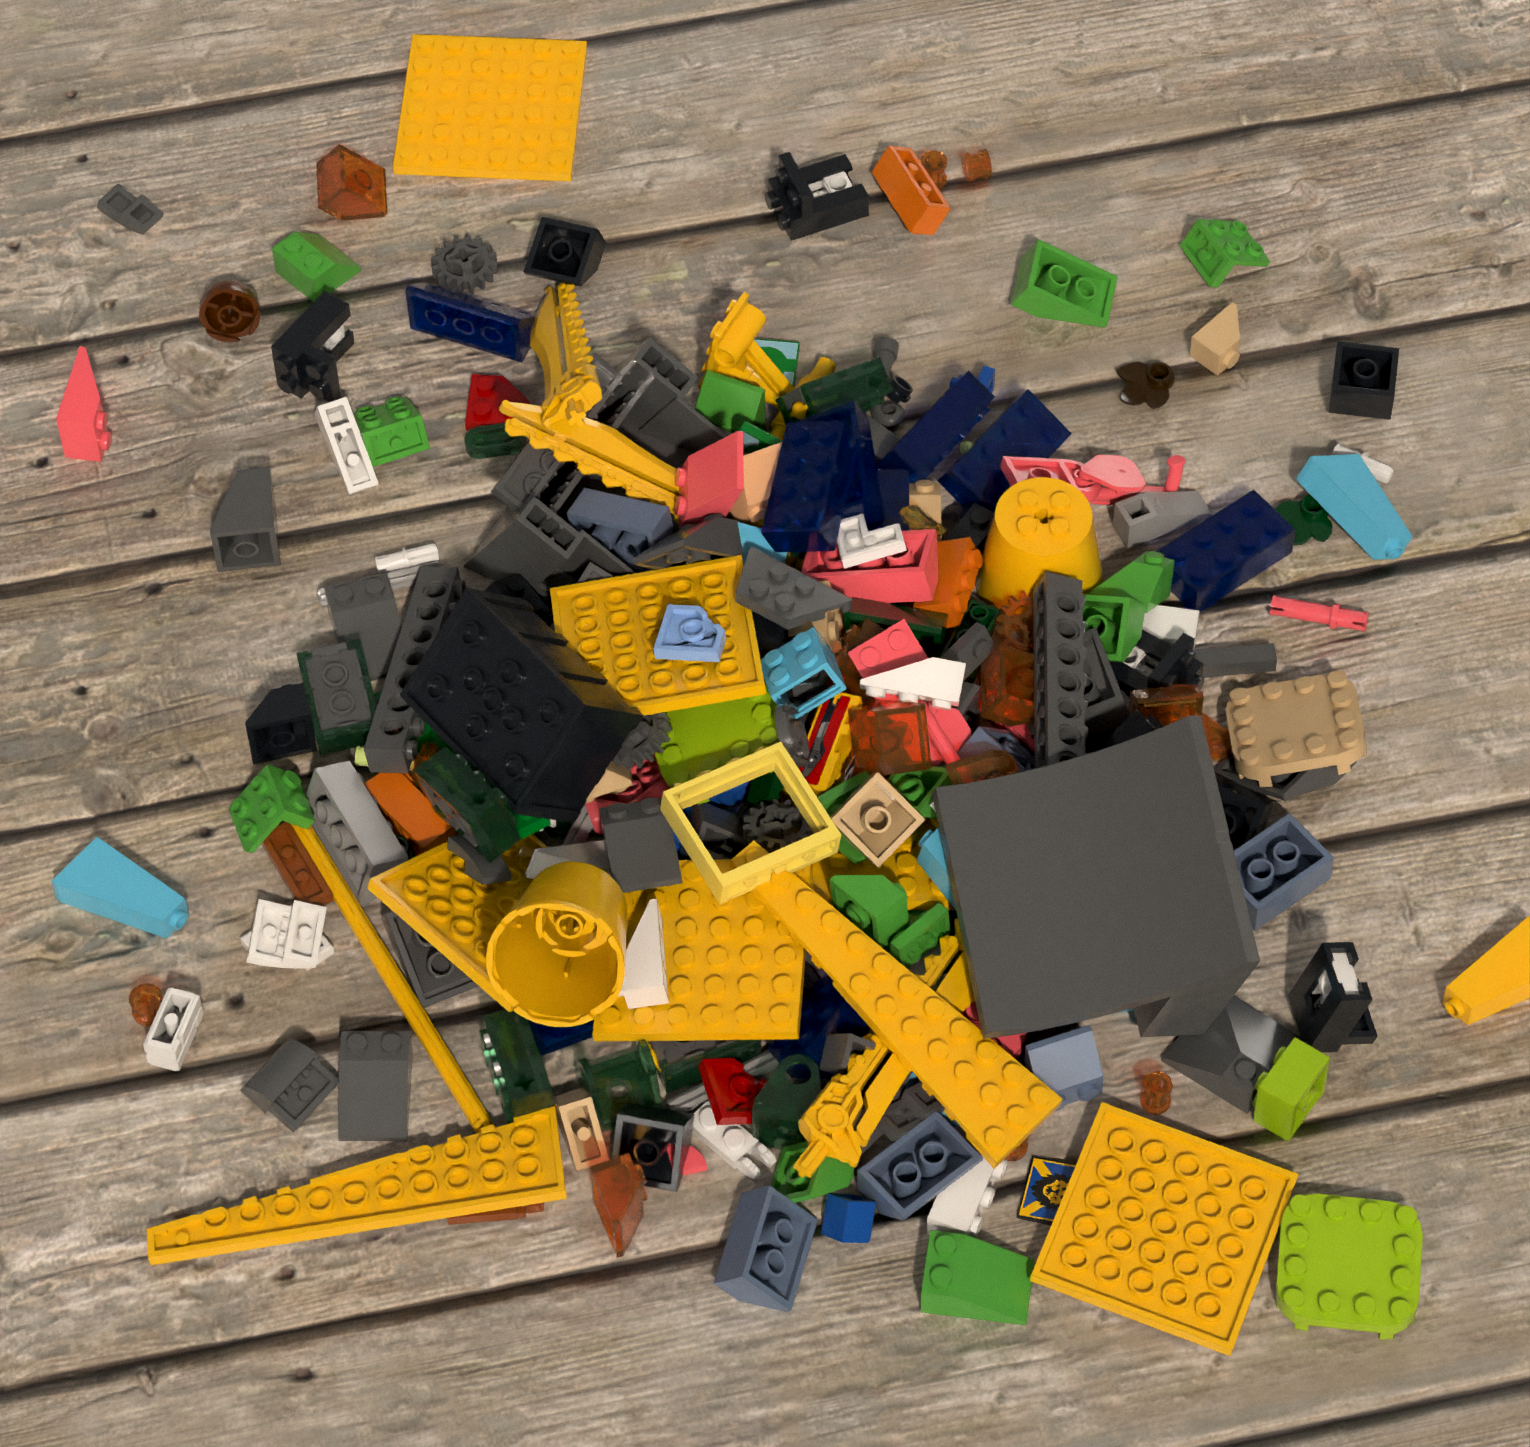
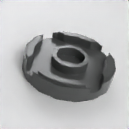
M792 702L779 704L775 709V722L779 742H782L798 768L805 767L808 764L806 759L809 754V743L804 723H802V720L796 721L794 716L799 710Z

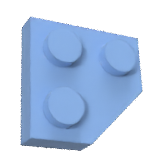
M668 604L653 648L655 659L720 662L727 640L725 629L718 623L714 624L708 618L707 612L700 606Z

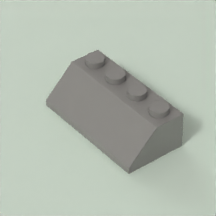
M349 760L315 768L306 798L310 803L315 822L311 825L361 908H364L377 898L367 889L370 878L408 861V854L406 848L399 843L393 833L390 822L385 820L379 810L376 799L370 795L365 787L361 774L356 772Z

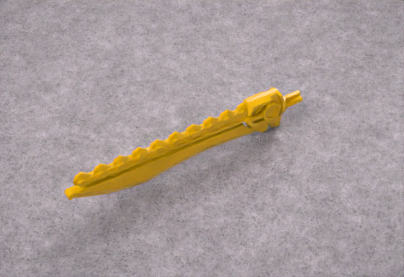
M559 284L557 286L558 295L552 286L545 289L547 294L535 316L531 329L530 347L540 359L544 371L545 401L541 407L544 411L541 420L544 427H548L560 419H567L570 425L577 423L581 427L585 424L583 418L586 417V412L602 399L601 387L597 371L595 370L596 367L590 364L594 358L591 355H587L591 348L585 346L589 339L583 336L586 329L581 327L584 321L579 318L582 314L580 310H577L579 302L574 301L577 297V294L572 292L575 288L574 284Z
M504 400L499 407L501 413L513 418H508L505 422L504 430L510 437H528L529 444L535 450L546 448L552 450L553 456L558 462L573 461L577 463V469L583 475L598 474L602 477L601 481L607 488L622 487L626 489L625 494L629 498L636 500L645 499L650 503L669 507L670 513L674 514V520L679 525V515H675L674 511L677 496H679V487L675 486L676 468L638 446L615 428L584 417L585 424L579 427L577 423L570 425L567 419H560L548 427H544L541 423L544 415L542 406L508 402V400ZM730 513L725 517L734 520ZM769 513L756 522L748 521L744 523L791 537L784 564L792 568L794 565L796 566L807 524L800 522L789 524L787 517L780 513Z
M956 918L954 920L955 936L947 934L940 938L941 954H931L925 957V974H915V976L932 989L958 950L963 951L935 991L962 1014L975 1002L959 921ZM870 1033L863 1037L876 1043L875 1050L864 1049L862 1055L852 1054L847 1066V1075L839 1073L833 1076L831 1081L827 1083L799 1119V1130L808 1141V1147L793 1165V1168L799 1171L798 1175L804 1178L807 1176L811 1178L826 1157L836 1158L841 1162L849 1163L853 1168L857 1167L862 1153L861 1147L867 1146L878 1123L899 1088L911 1071H908L900 1063L893 1052L865 1092L864 1099H862V1089L889 1052V1049L876 1034ZM864 1101L866 1112L860 1120L859 1124L857 1125L856 1131H854L853 1128L861 1115Z

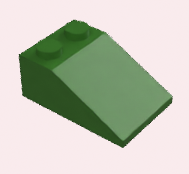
M1038 239L1021 256L1010 305L1039 318L1105 328L1108 325L1118 276Z
M930 1230L921 1291V1312L1026 1325L1032 1285L1030 1277L1034 1269V1259L966 1234Z

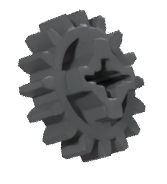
M467 235L464 241L455 236L454 243L445 240L443 241L444 249L439 247L435 249L436 256L431 258L433 278H437L438 286L446 284L447 292L456 288L458 295H462L465 289L474 294L475 287L484 290L486 289L485 281L490 283L494 281L493 274L498 272L496 252H492L491 244L483 246L482 238L473 242L471 235Z
M665 712L643 716L638 726H635L621 745L622 748L614 758L613 762L617 767L620 768L623 765L627 770H630L635 763L638 768H642L644 760L648 759L651 763L654 761L653 754L655 752L663 753L664 750L661 744L670 741L666 733L672 730V726L668 723L670 718Z
M773 799L771 805L760 802L759 810L750 808V816H744L743 839L747 840V846L754 840L768 853L814 834L797 806H791V800L788 799L784 804H779L777 799Z

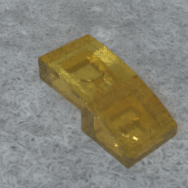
M918 505L904 507L899 512L902 521L913 530L936 529L937 539L947 531L944 526Z

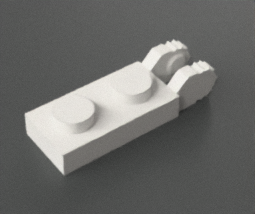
M709 1100L693 1113L692 1133L734 1169L738 1168L751 1180L755 1181L762 1175L760 1169L748 1158L751 1154L769 1168L777 1161L775 1155L765 1145L759 1143V1140L740 1124L717 1125Z

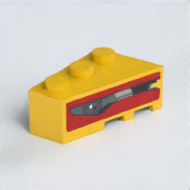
M841 692L818 707L807 736L809 754L806 760L808 764L805 767L799 768L817 797L844 782L845 771L856 755L854 774L872 743L860 696Z

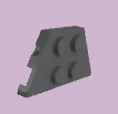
M754 547L749 549L736 589V603L787 630L801 626L805 622L825 619V612L840 608L845 613L852 609L851 598Z

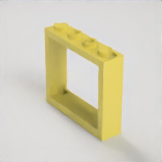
M781 741L766 748L761 746L754 753L743 758H733L724 766L713 771L705 770L694 779L685 783H675L673 788L664 791L662 794L660 806L662 814L719 904L752 891L756 886L770 881L773 872L780 874L786 870L789 873H793L838 853L841 833ZM774 771L814 834L722 874L682 810Z

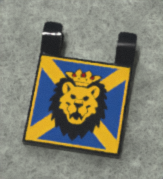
M1032 1156L1017 1218L1051 1226L1076 1164Z

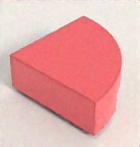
M669 1143L667 1152L673 1169L675 1145ZM692 1146L688 1150L683 1167V1176L707 1170L704 1157Z

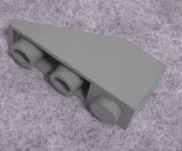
M1198 491L1143 492L1115 503L1113 527L1127 549L1210 518L1212 517V512Z

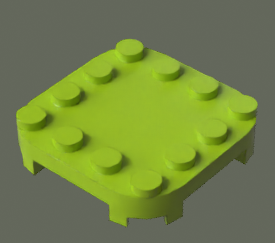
M766 682L765 695L665 712L670 718L668 723L672 726V730L666 733L670 741L662 743L663 753L655 752V756L662 777L670 789L673 788L675 783L682 784L692 780L705 770L713 771L724 766L733 758H743L754 753L761 746L766 748L779 742L775 722L777 704L770 697ZM706 799V800H704V801H702V802H699V803H697V804L699 805V804H702V803H706V802H709L710 800H709V799Z
M1299 1194L1293 1196L1290 1204L1284 1210L1279 1232L1275 1291L1276 1309L1279 1308L1286 1318L1295 1323L1294 1328L1307 1332L1309 1325L1376 1332L1379 1333V1339H1393L1394 1334L1406 1329L1410 1323H1413L1420 1297L1423 1241L1421 1223L1417 1219L1416 1210L1411 1206H1404L1385 1200L1328 1194Z

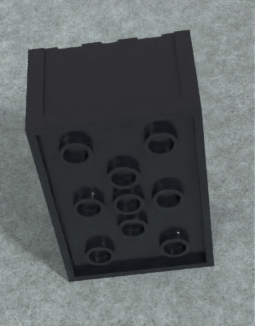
M466 588L403 688L400 696L456 754L460 755L459 757L474 772H479L477 775L515 814L575 823L587 801L586 799L605 774L606 768L616 757L630 731L635 726H638L644 715L637 708L630 707L607 684L608 680L600 672H595L567 645L569 641L562 634L555 633L532 610L533 606L527 600Z

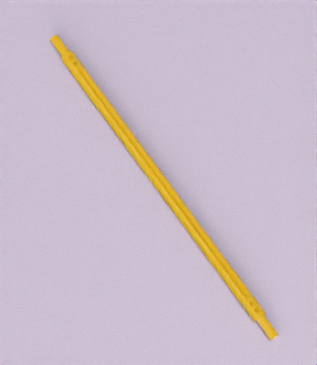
M290 824L331 890L333 900L475 1133L481 1132L480 1128L494 1125L312 826L305 829Z

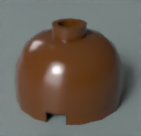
M227 279L216 282L207 288L200 300L199 321L206 329V333L221 342L240 341L238 337L253 334L260 322V305L255 292L244 283Z

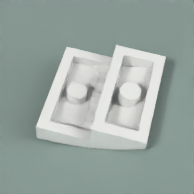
M259 899L256 905L246 963L277 968H316L327 907L297 900L293 901L292 906Z

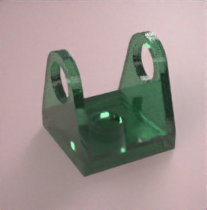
M645 1039L636 1042L634 1052L591 1066H589L586 1058L577 1061L575 1069L579 1087H584L592 1097L601 1132L616 1128L617 1113L627 1102L663 1108L655 1064ZM616 1086H623L628 1089V1093L622 1097H615L610 1094V1090Z
M801 1054L786 1057L780 1062L756 1096L752 1109L753 1138L759 1140V1143L766 1147L782 1150L786 1146L807 1141L799 1130L798 1122L821 1092L819 1069L813 1059ZM793 1064H803L810 1069L812 1075L803 1084H793L785 1078L784 1073Z

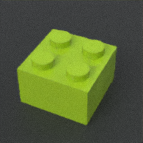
M1294 1037L1288 1047L1282 1046L1274 1057L1272 1069L1269 1072L1263 1071L1255 1084V1089L1258 1092L1252 1103V1106L1255 1107L1253 1121L1289 1142L1325 1092L1330 1057Z

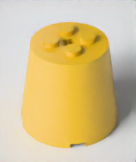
M1037 477L1026 479L1014 484L1003 493L997 503L982 553L983 563L976 577L977 596L986 604L994 605L1000 609L1001 613L1012 621L1021 623L1027 631L1034 635L1033 589L1046 571L1082 580V594L1086 595L1104 582L1092 509L1089 501L1079 489L1070 483L1055 478Z
M583 862L557 863L544 869L535 877L496 926L489 940L486 953V967L490 982L498 995L501 994L514 1007V1012L538 1024L552 1027H571L592 1021L596 1015L603 1012L607 1007H611L621 991L626 967L627 904L620 886L605 871Z

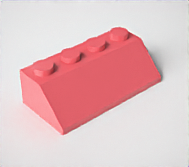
M936 529L902 531L907 551L845 569L836 536H812L801 572L817 581H829L832 589L851 599L852 597L890 604L932 601L938 582Z

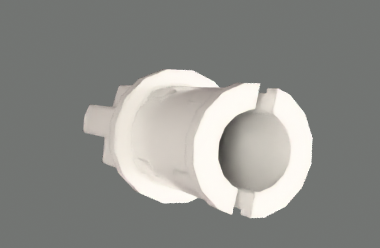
M1340 443L1335 446L1331 455L1359 454L1376 480L1383 483L1390 481L1393 474L1391 467L1369 458L1367 452L1362 454Z
M433 543L408 550L403 547L402 551L375 557L378 573L381 574L438 561L439 553L437 546Z

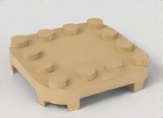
M1333 671L1328 675L1303 676L1298 679L1282 682H1269L1265 685L1247 689L1236 688L1230 692V700L1226 706V716L1236 773L1240 779L1246 777L1259 781V787H1272L1271 776L1337 765L1338 775L1351 772L1350 765L1361 757H1367L1366 737L1356 688L1347 679V675L1343 671Z

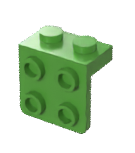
M268 764L233 801L229 809L243 849L249 853H253L281 821L308 829L315 822L310 803L305 796L298 775L293 771H285Z

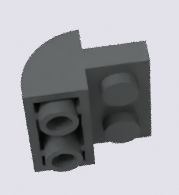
M288 1039L240 1091L265 1114L268 1111L271 1112L294 1133L339 1084V1079L315 1059L317 1054L312 1049L299 1041Z

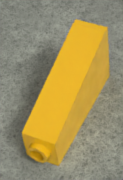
M1530 916L1524 919L1446 986L1443 1005L1452 1017L1459 1018L1468 1026L1530 998Z

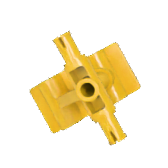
M743 292L738 301L733 299L725 312V316H727L723 322L718 321L713 327L710 338L713 340L706 351V355L709 357L702 368V372L706 374L707 370L765 389V402L780 410L771 423L772 431L770 434L782 441H789L795 438L800 426L806 419L791 418V410H787L782 396L802 385L805 387L818 381L820 378L831 375L836 370V365L829 358L820 357L811 373L803 376L794 388L754 340L766 323V317L761 310L748 303L750 294ZM705 374L703 375V377H702V379L700 380V383H699V385H698V388H699L700 390H701V387H702V383H703ZM824 393L821 394V395H818V396L809 398V400H814V401L819 400V399H821V397L824 395Z

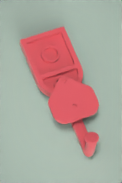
M1096 455L1085 464L1068 459L1003 456L1000 468L1010 486L1030 478H1055L1075 486L1093 504L1115 505L1116 502L1143 492L1178 491L1183 474V465L1186 460L1180 455H1174L1167 459L1169 471L1164 487L1145 486L1146 481L1136 464L1132 460L1118 455Z
M905 619L847 653L862 679L929 659ZM886 693L885 698L874 697L887 718L894 723L906 726L902 743L915 765L936 767L945 762L948 768L954 769L960 784L974 782L957 754L972 736L971 729L959 710L951 708V710L931 707V701L926 702L920 699L918 704H911V709L909 710V703L898 701V695Z

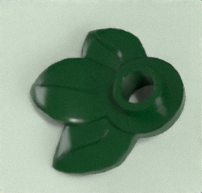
M1310 494L1305 496L1300 502L1289 500L1279 504L1270 515L1271 519L1286 525L1284 528V539L1289 545H1302L1311 537L1317 541L1325 542L1332 534L1333 525L1328 519L1329 513Z

